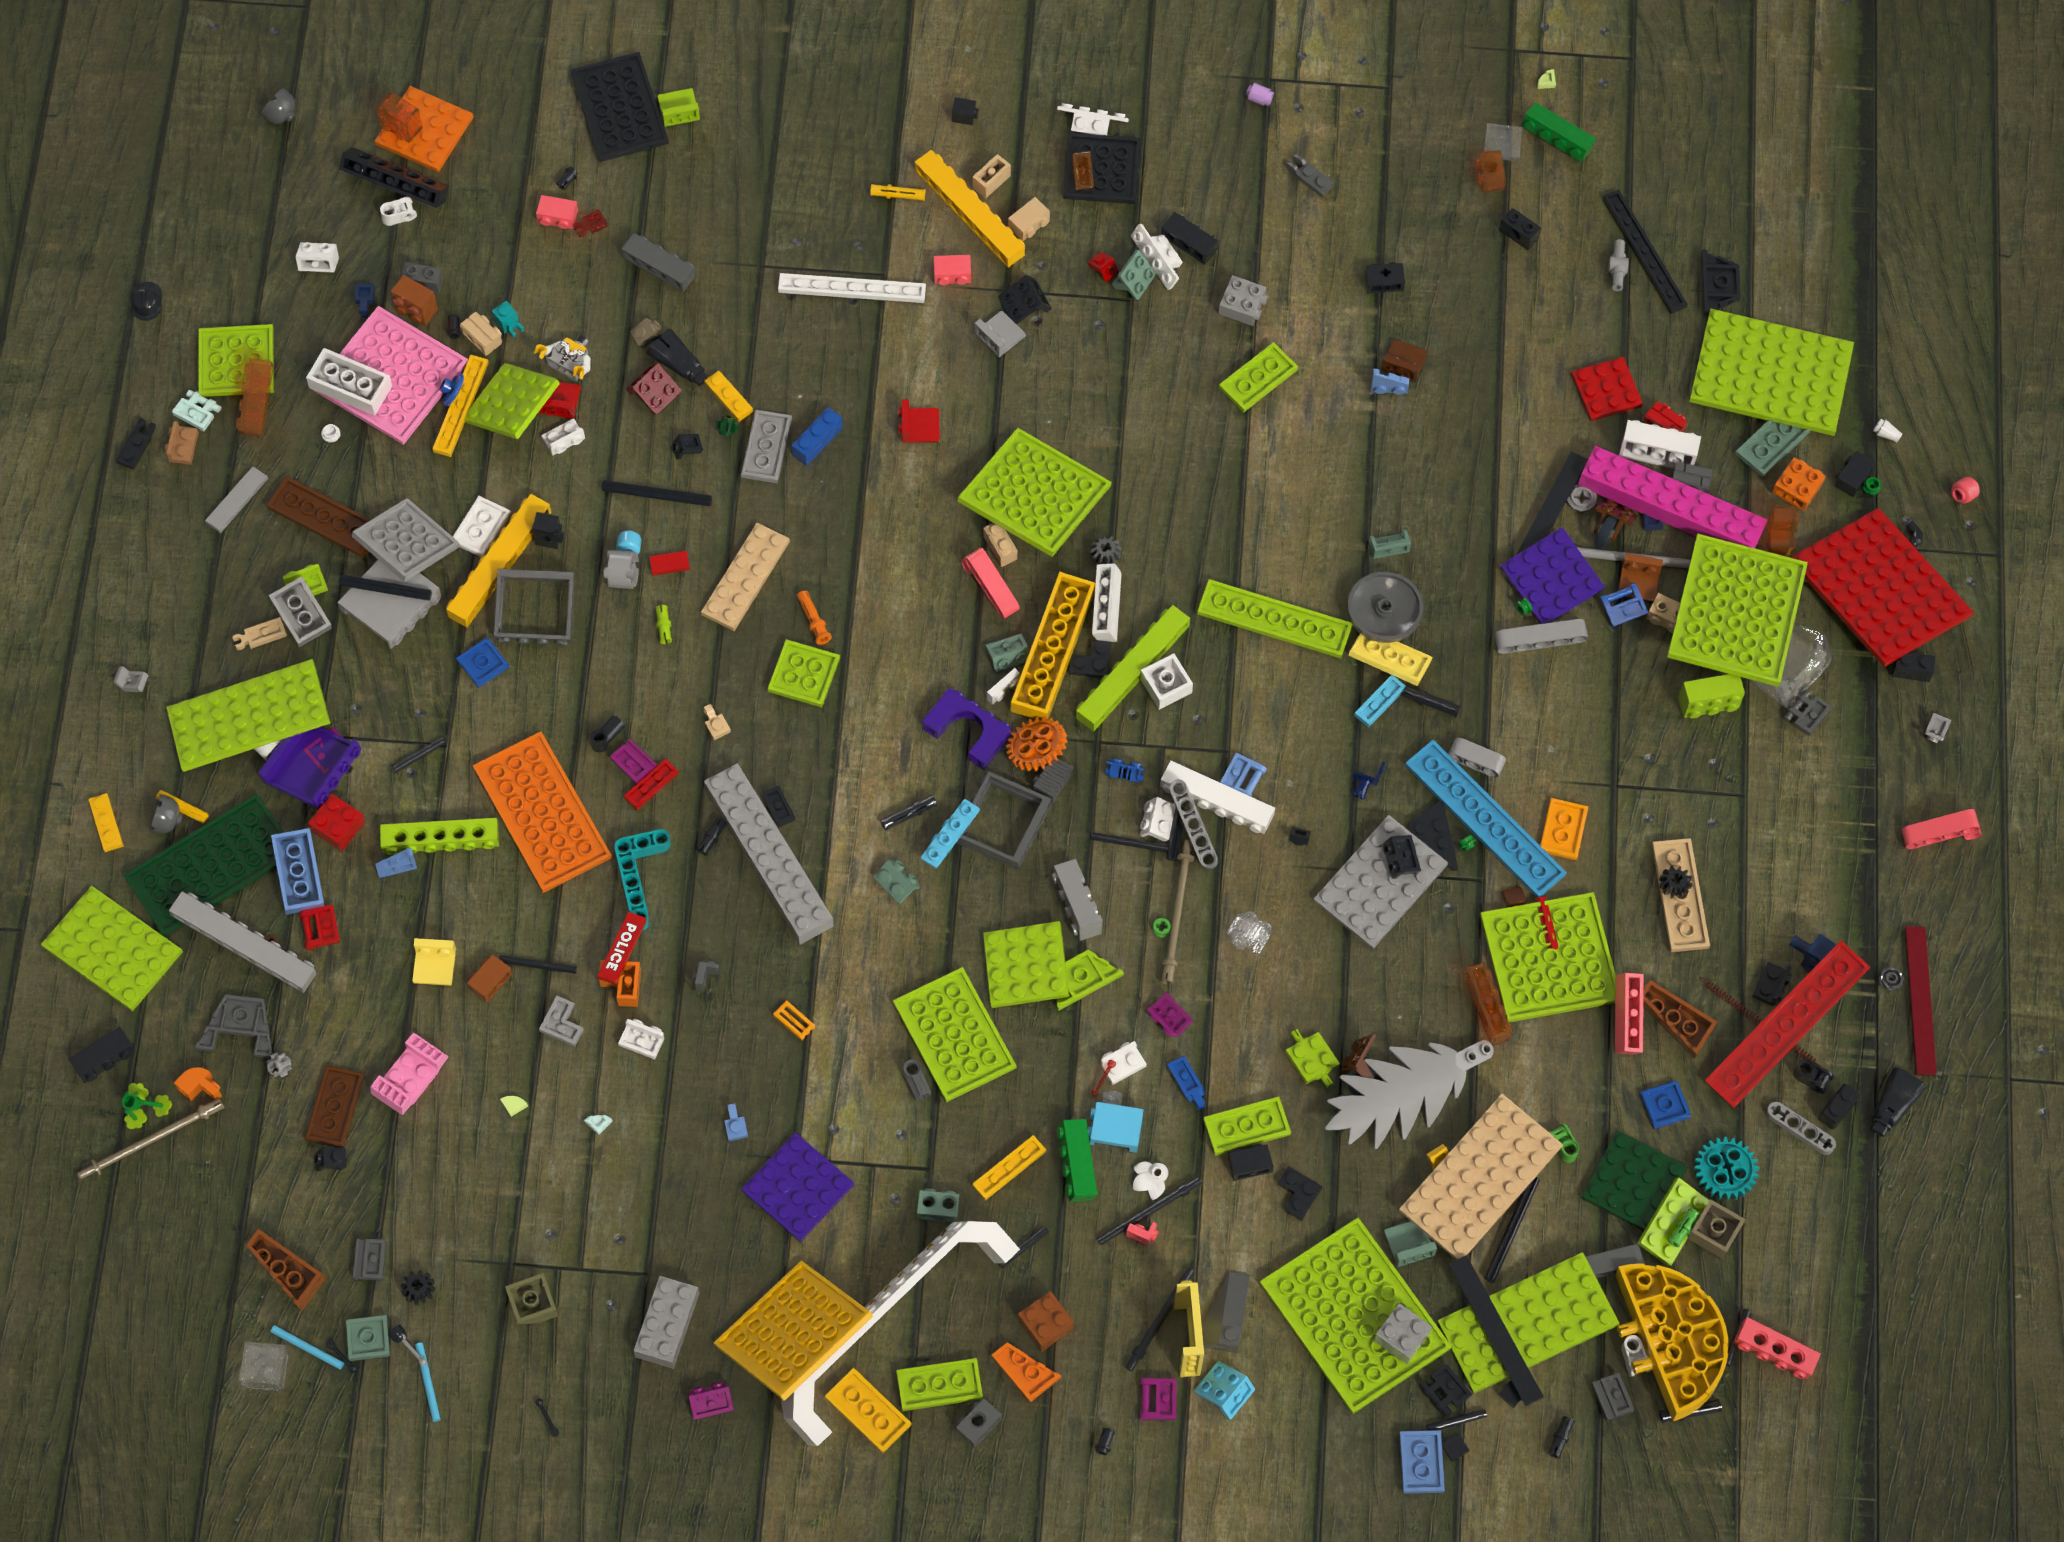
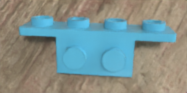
M964 799L950 819L944 822L941 831L934 835L931 844L921 856V860L934 868H938L979 813L980 808Z

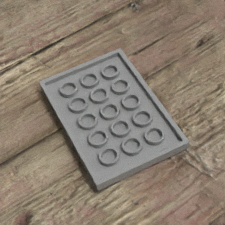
M1388 815L1317 894L1314 902L1369 947L1374 949L1447 867L1448 862ZM1412 835L1421 871L1418 874L1400 875L1397 879H1392L1391 873L1388 870L1387 858L1383 851V843L1391 836Z

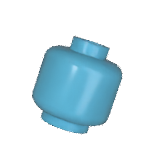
M631 530L621 532L617 538L616 550L634 551L639 554L642 541L640 535Z

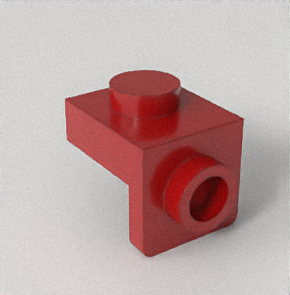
M1103 252L1094 255L1087 262L1089 268L1099 272L1105 282H1108L1119 273L1114 258Z

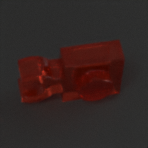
M597 209L584 216V222H576L573 228L574 230L582 229L578 232V236L581 238L586 235L587 231L590 230L594 234L607 227L608 223L600 210Z

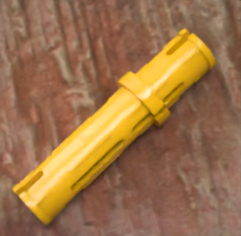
M871 184L870 195L887 197V199L894 197L925 201L926 189L893 187L891 184H888V186Z

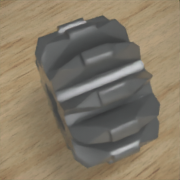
M1103 535L1102 540L1097 537L1095 542L1091 543L1090 555L1093 556V562L1098 561V565L1116 564V560L1121 558L1122 548L1119 546L1118 540L1113 541L1112 536L1106 539V536Z

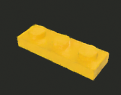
M720 371L704 380L705 385L738 422L753 412L750 404Z
M108 794L90 798L89 803L104 851L108 852L124 847Z

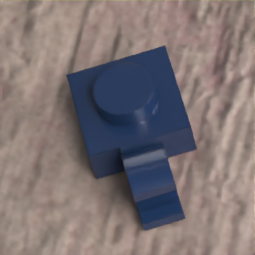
M356 284L355 304H360L359 312H361V317H368V304H374V284Z

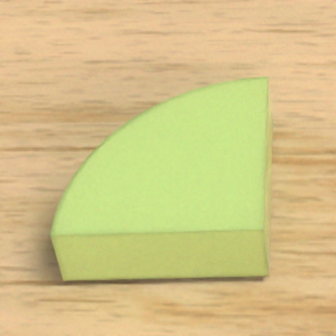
M1554 69L1546 71L1539 78L1538 89L1556 87Z
M506 1096L500 1099L511 1117L528 1107V1104L523 1099L516 1096Z

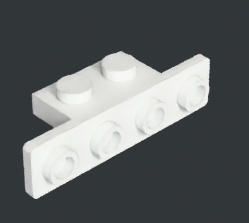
M1062 103V107L1057 106V110L1074 113L1071 131L1107 136L1110 119L1123 122L1129 121L1128 118H1125V114L1115 113L1114 116L1107 115L1108 111L1098 109L1097 113L1090 112V108L1081 106L1079 110L1072 109L1073 105Z
M1138 224L1131 234L1132 239L1167 290L1172 289L1179 279L1173 268L1180 267L1183 263L1164 235L1151 237L1144 226Z

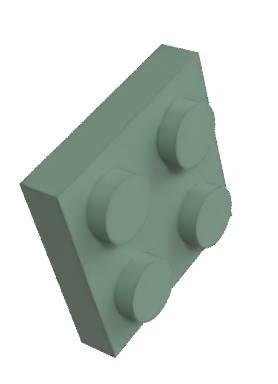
M387 1315L346 1320L349 1361L390 1356Z

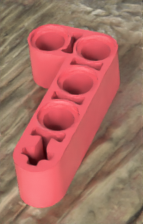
M980 547L961 560L965 571L969 575H974L1002 619L1020 610L1018 602L983 548Z
M1974 809L1908 825L1901 829L1907 849H1915L1963 835L1966 840L1976 839L1982 835Z

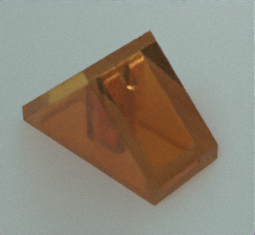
M1090 151L1072 154V172L1076 190L1094 187Z

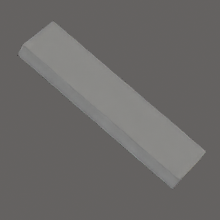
M252 467L205 520L206 524L221 533L268 480L267 475Z

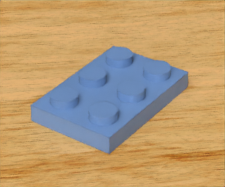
M1400 1431L1403 1494L1444 1493L1441 1431Z

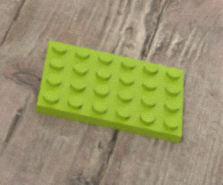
M93 886L86 891L41 944L45 950L132 1012L183 953L182 949Z
M963 967L893 1000L898 1014L946 1102L1017 1069L1012 1056Z

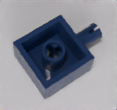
M1821 934L1817 936L1813 944L1807 943L1797 935L1794 936L1789 946L1804 954L1801 966L1808 973L1837 945Z

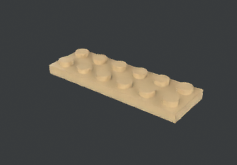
M756 523L702 609L701 615L735 631L788 546L790 538Z
M1691 838L1653 842L1652 849L1659 885L1661 883L1659 878L1663 875V870H1669L1672 865L1675 870H1677L1678 866H1681V871L1688 870L1687 875L1692 876L1690 881L1692 883L1691 889H1688L1687 895L1682 894L1680 899L1676 895L1671 899L1670 893L1664 895L1665 889L1659 887L1670 952L1709 949L1710 942Z

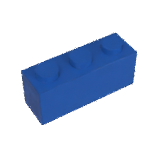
M828 407L792 445L793 456L807 466L843 429L842 417Z

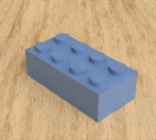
M310 828L271 835L285 914L299 913L303 910L324 906Z

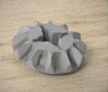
M1578 485L1574 486L1568 498V505L1580 513L1582 511L1588 512L1591 508H1594L1597 502L1596 493ZM1581 493H1583V498L1586 499L1582 504L1580 499H1577L1580 498Z

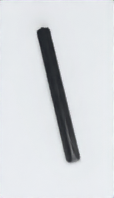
M604 480L602 483V490L606 492L711 506L712 504L711 495Z
M1536 1177L1523 1191L1485 1275L1486 1281L1495 1282L1539 1184V1178Z

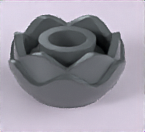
M1889 967L1881 971L1879 982L1884 989L1895 991L1902 986L1904 977L1897 968Z

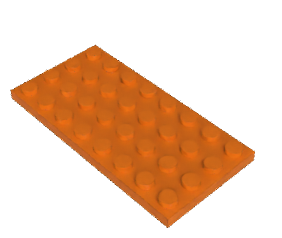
M542 732L473 765L474 771L543 893L612 859L611 853Z

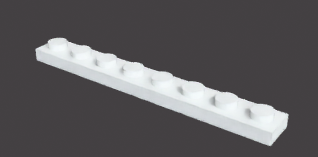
M780 273L778 287L779 293L924 303L926 291L925 283Z

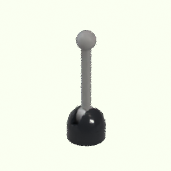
M401 1325L394 1327L388 1336L396 1343L403 1342L419 1360V1364L421 1366L426 1365L427 1360L422 1358L405 1340L407 1336L405 1329Z

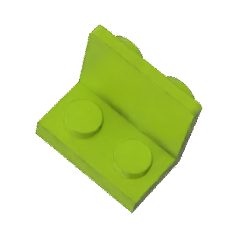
M692 88L658 95L665 127L700 120L699 107Z

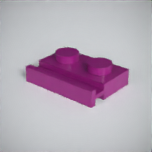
M631 739L610 756V760L635 784L657 766Z

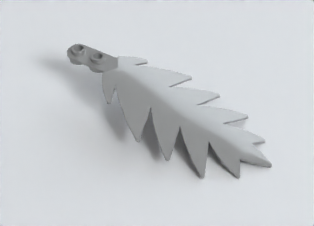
M1482 1040L1457 1053L1450 1047L1429 1043L1428 1046L1438 1054L1407 1047H1389V1050L1409 1069L1388 1062L1364 1059L1366 1064L1385 1082L1360 1076L1341 1075L1340 1079L1364 1096H1341L1328 1099V1103L1341 1111L1330 1120L1325 1130L1350 1128L1347 1142L1350 1145L1362 1136L1375 1119L1374 1149H1378L1399 1111L1402 1140H1405L1418 1116L1423 1099L1426 1126L1429 1128L1441 1112L1453 1084L1454 1098L1456 1099L1464 1086L1466 1070L1490 1059L1494 1052L1493 1046L1490 1042Z

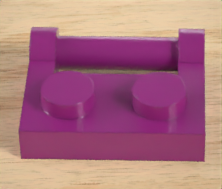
M1140 1379L1142 1405L1139 1420L1176 1421L1177 1379ZM1151 1386H1156V1412H1150Z

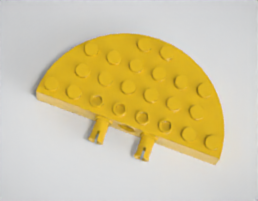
M1644 1264L1619 1266L1615 1277L1633 1321L1617 1325V1332L1620 1333V1338L1637 1333L1647 1355L1645 1359L1631 1362L1632 1369H1635L1633 1373L1636 1375L1652 1370L1672 1421L1682 1419L1696 1411L1709 1399L1722 1377L1728 1358V1334L1724 1319L1713 1299L1700 1289L1701 1286L1682 1273L1656 1265V1267Z

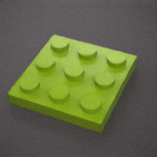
M786 639L771 678L768 692L822 708L837 669L840 655Z

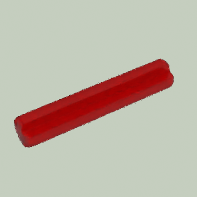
M1540 896L1535 901L1541 903V906L1537 908L1539 913H1543V916H1540L1542 926L1546 925L1543 931H1548V934H1544L1546 943H1551L1547 948L1556 950L1559 946L1549 905H1545L1544 902L1547 901V898Z

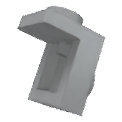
M120 666L114 683L126 692H142L148 675L145 672L129 671L124 666Z
M1933 713L1924 733L1928 735L1927 739L1938 743L1939 740L1943 741L1951 720Z

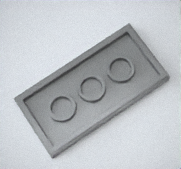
M755 410L741 478L778 483L792 415Z

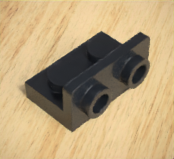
M1412 835L1391 836L1383 843V851L1387 858L1388 870L1391 873L1392 879H1397L1400 875L1418 874L1421 871Z
M1767 962L1752 997L1773 1007L1776 1001L1781 1002L1785 993L1782 990L1783 985L1788 986L1792 977L1789 974L1791 967L1788 966L1787 969H1783Z

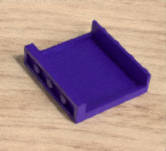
M318 727L282 739L258 775L263 783L319 809L328 799L332 790L338 786L341 777L348 772L353 760L359 756L361 747L355 738L351 742L322 727ZM319 737H321V741L311 747L309 751L324 769H329L325 774L303 750ZM324 753L325 758L318 759V754Z

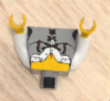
M579 335L575 341L564 338L562 341L548 346L536 345L534 354L539 353V358L541 359L546 356L547 366L576 382L579 378L583 379V376L590 371L591 358L588 355V349L585 348L588 340L582 335Z

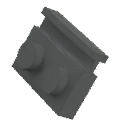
M356 1240L354 1280L383 1281L386 1240Z
M1620 1373L1591 1383L1606 1422L1635 1411Z

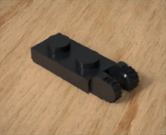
M139 419L135 425V430L130 434L116 462L134 470L151 441L156 424L149 423L145 434H143L141 431L145 426V420Z

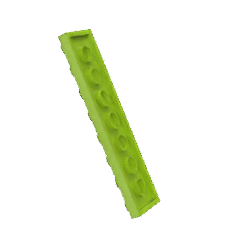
M1210 579L1197 611V615L1340 659L1352 629L1351 622Z

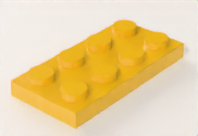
M854 1368L825 1395V1399L882 1453L912 1425L900 1411Z

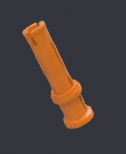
M808 591L799 592L797 598L809 620V629L814 633L816 643L822 645L829 642L832 636L825 628V621L820 619Z

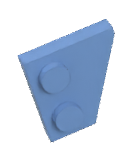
M1373 369L1371 392L1377 394L1394 393L1396 395L1408 393L1409 378L1388 373L1385 376L1379 374V369Z
M408 848L375 864L379 878L417 869L412 848Z

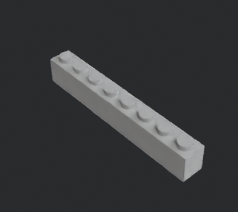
M181 892L169 909L170 915L302 993L306 991L316 976L312 963L307 960L302 962L297 959L298 956L289 950L285 952L274 941H266L261 933L249 931L248 927L242 922L238 921L236 923L232 921L231 917L225 912L218 913L211 904L207 902L201 903L198 901V897L190 892L188 894Z

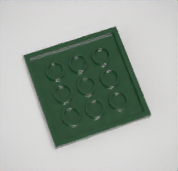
M1617 1130L1581 1199L1644 1231L1675 1178L1682 1179L1688 1167Z

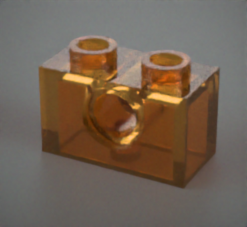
M1501 150L1479 152V157L1475 160L1476 170H1479L1480 173L1478 175L1479 186L1482 185V191H1504L1506 177Z

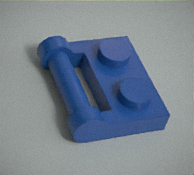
M1635 582L1629 584L1630 586L1607 596L1606 594L1600 596L1612 627L1648 614ZM1633 593L1635 598L1611 607L1609 602Z

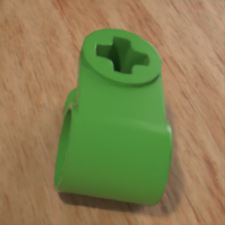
M1562 1123L1560 1127L1552 1131L1548 1130L1552 1136L1563 1144V1147L1558 1151L1560 1159L1565 1163L1574 1162L1579 1152V1145L1572 1136L1569 1127ZM1565 1149H1571L1574 1153L1568 1154L1565 1152Z

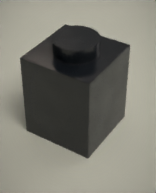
M955 97L952 108V122L973 125L974 119H977L979 114V108H976V101Z

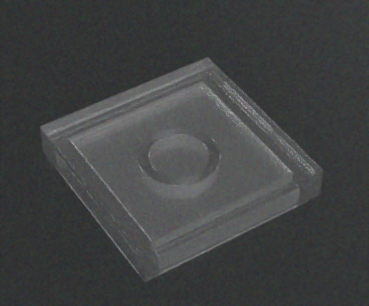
M1487 123L1483 157L1519 161L1523 127Z

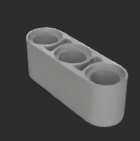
M1455 738L1448 753L1455 762L1494 778L1499 777L1506 762V758L1503 755L1463 738Z

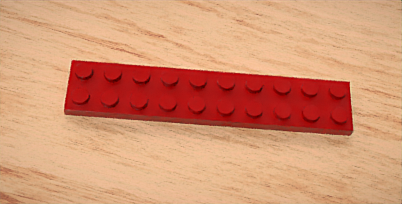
M1841 940L1711 1073L1705 1082L1734 1109L1870 969V966Z

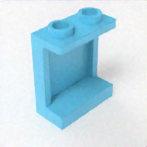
M1097 1102L1096 1108L1091 1109L1090 1120H1094L1093 1127H1088L1090 1145H1094L1096 1142L1127 1147L1129 1152L1137 1153L1144 1109Z

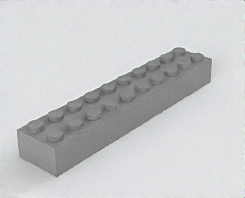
M738 763L705 780V791L723 820L727 823V827L799 945L834 927L833 917Z

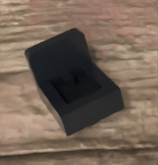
M322 1147L314 1155L316 1171L321 1172L325 1168L345 1169L347 1167L346 1149Z

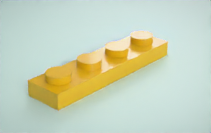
M1034 1135L975 1181L972 1184L973 1188L986 1201L1042 1156L1046 1149Z

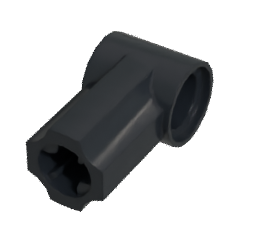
M612 715L599 729H595L591 733V746L594 751L599 753L606 751L609 743L625 728V724L620 718ZM597 739L603 740L602 742H596Z

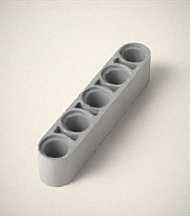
M1583 619L1503 629L1494 634L1497 650L1500 654L1576 644L1588 640L1587 629Z
M1174 780L1170 785V792L1199 861L1206 869H1213L1218 864V857L1191 792L1183 780ZM1178 784L1184 785V791L1181 794H1176L1174 791L1175 786ZM1190 802L1192 804L1191 809L1187 812L1183 811V803ZM1198 820V828L1191 829L1189 827L1190 821ZM1200 837L1206 838L1207 841L1203 847H1198L1196 843ZM1207 855L1214 857V861L1210 865L1204 863V858Z

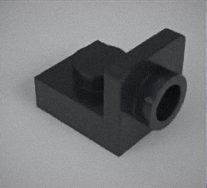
M678 434L672 443V451L676 459H681L684 454H700L703 451L699 434Z

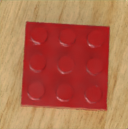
M1624 357L1578 369L1571 373L1590 422L1640 408L1643 405Z

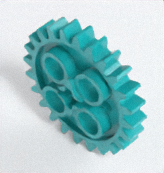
M1717 1137L1715 1144L1710 1140L1708 1147L1703 1145L1702 1151L1698 1152L1697 1156L1699 1158H1696L1694 1161L1697 1164L1694 1167V1171L1699 1173L1696 1174L1695 1178L1701 1179L1698 1184L1699 1186H1706L1704 1192L1711 1190V1197L1716 1193L1718 1194V1200L1722 1196H1725L1726 1201L1730 1199V1196L1737 1200L1738 1194L1744 1197L1745 1191L1749 1193L1752 1189L1751 1186H1755V1179L1759 1177L1755 1172H1758L1759 1167L1754 1165L1758 1162V1159H1752L1754 1152H1747L1749 1146L1741 1147L1743 1141L1736 1144L1735 1138L1728 1142L1727 1137H1724L1723 1142H1721ZM1734 1154L1737 1160H1731L1728 1155ZM1709 1159H1716L1719 1164L1713 1165ZM1739 1172L1744 1178L1739 1179L1734 1173ZM1716 1177H1721L1725 1183H1718Z

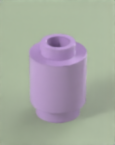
M1254 83L1253 86L1249 85L1246 95L1250 101L1263 106H1269L1274 92L1270 91L1271 89Z

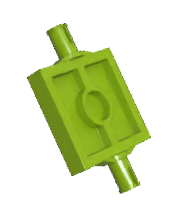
M1298 1029L1292 1031L1291 1035L1297 1043L1286 1049L1285 1054L1305 1084L1321 1079L1326 1088L1331 1087L1334 1083L1328 1074L1339 1067L1340 1063L1320 1033L1317 1032L1310 1037L1303 1038Z

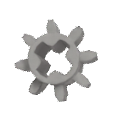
M275 1053L267 1061V1069L274 1077L280 1075L282 1078L288 1075L287 1071L292 1069L291 1060L285 1053L280 1055Z

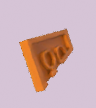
M1009 1343L1004 1344L991 1355L1030 1403L1061 1378L1060 1374L1046 1368L1045 1365L1033 1360Z

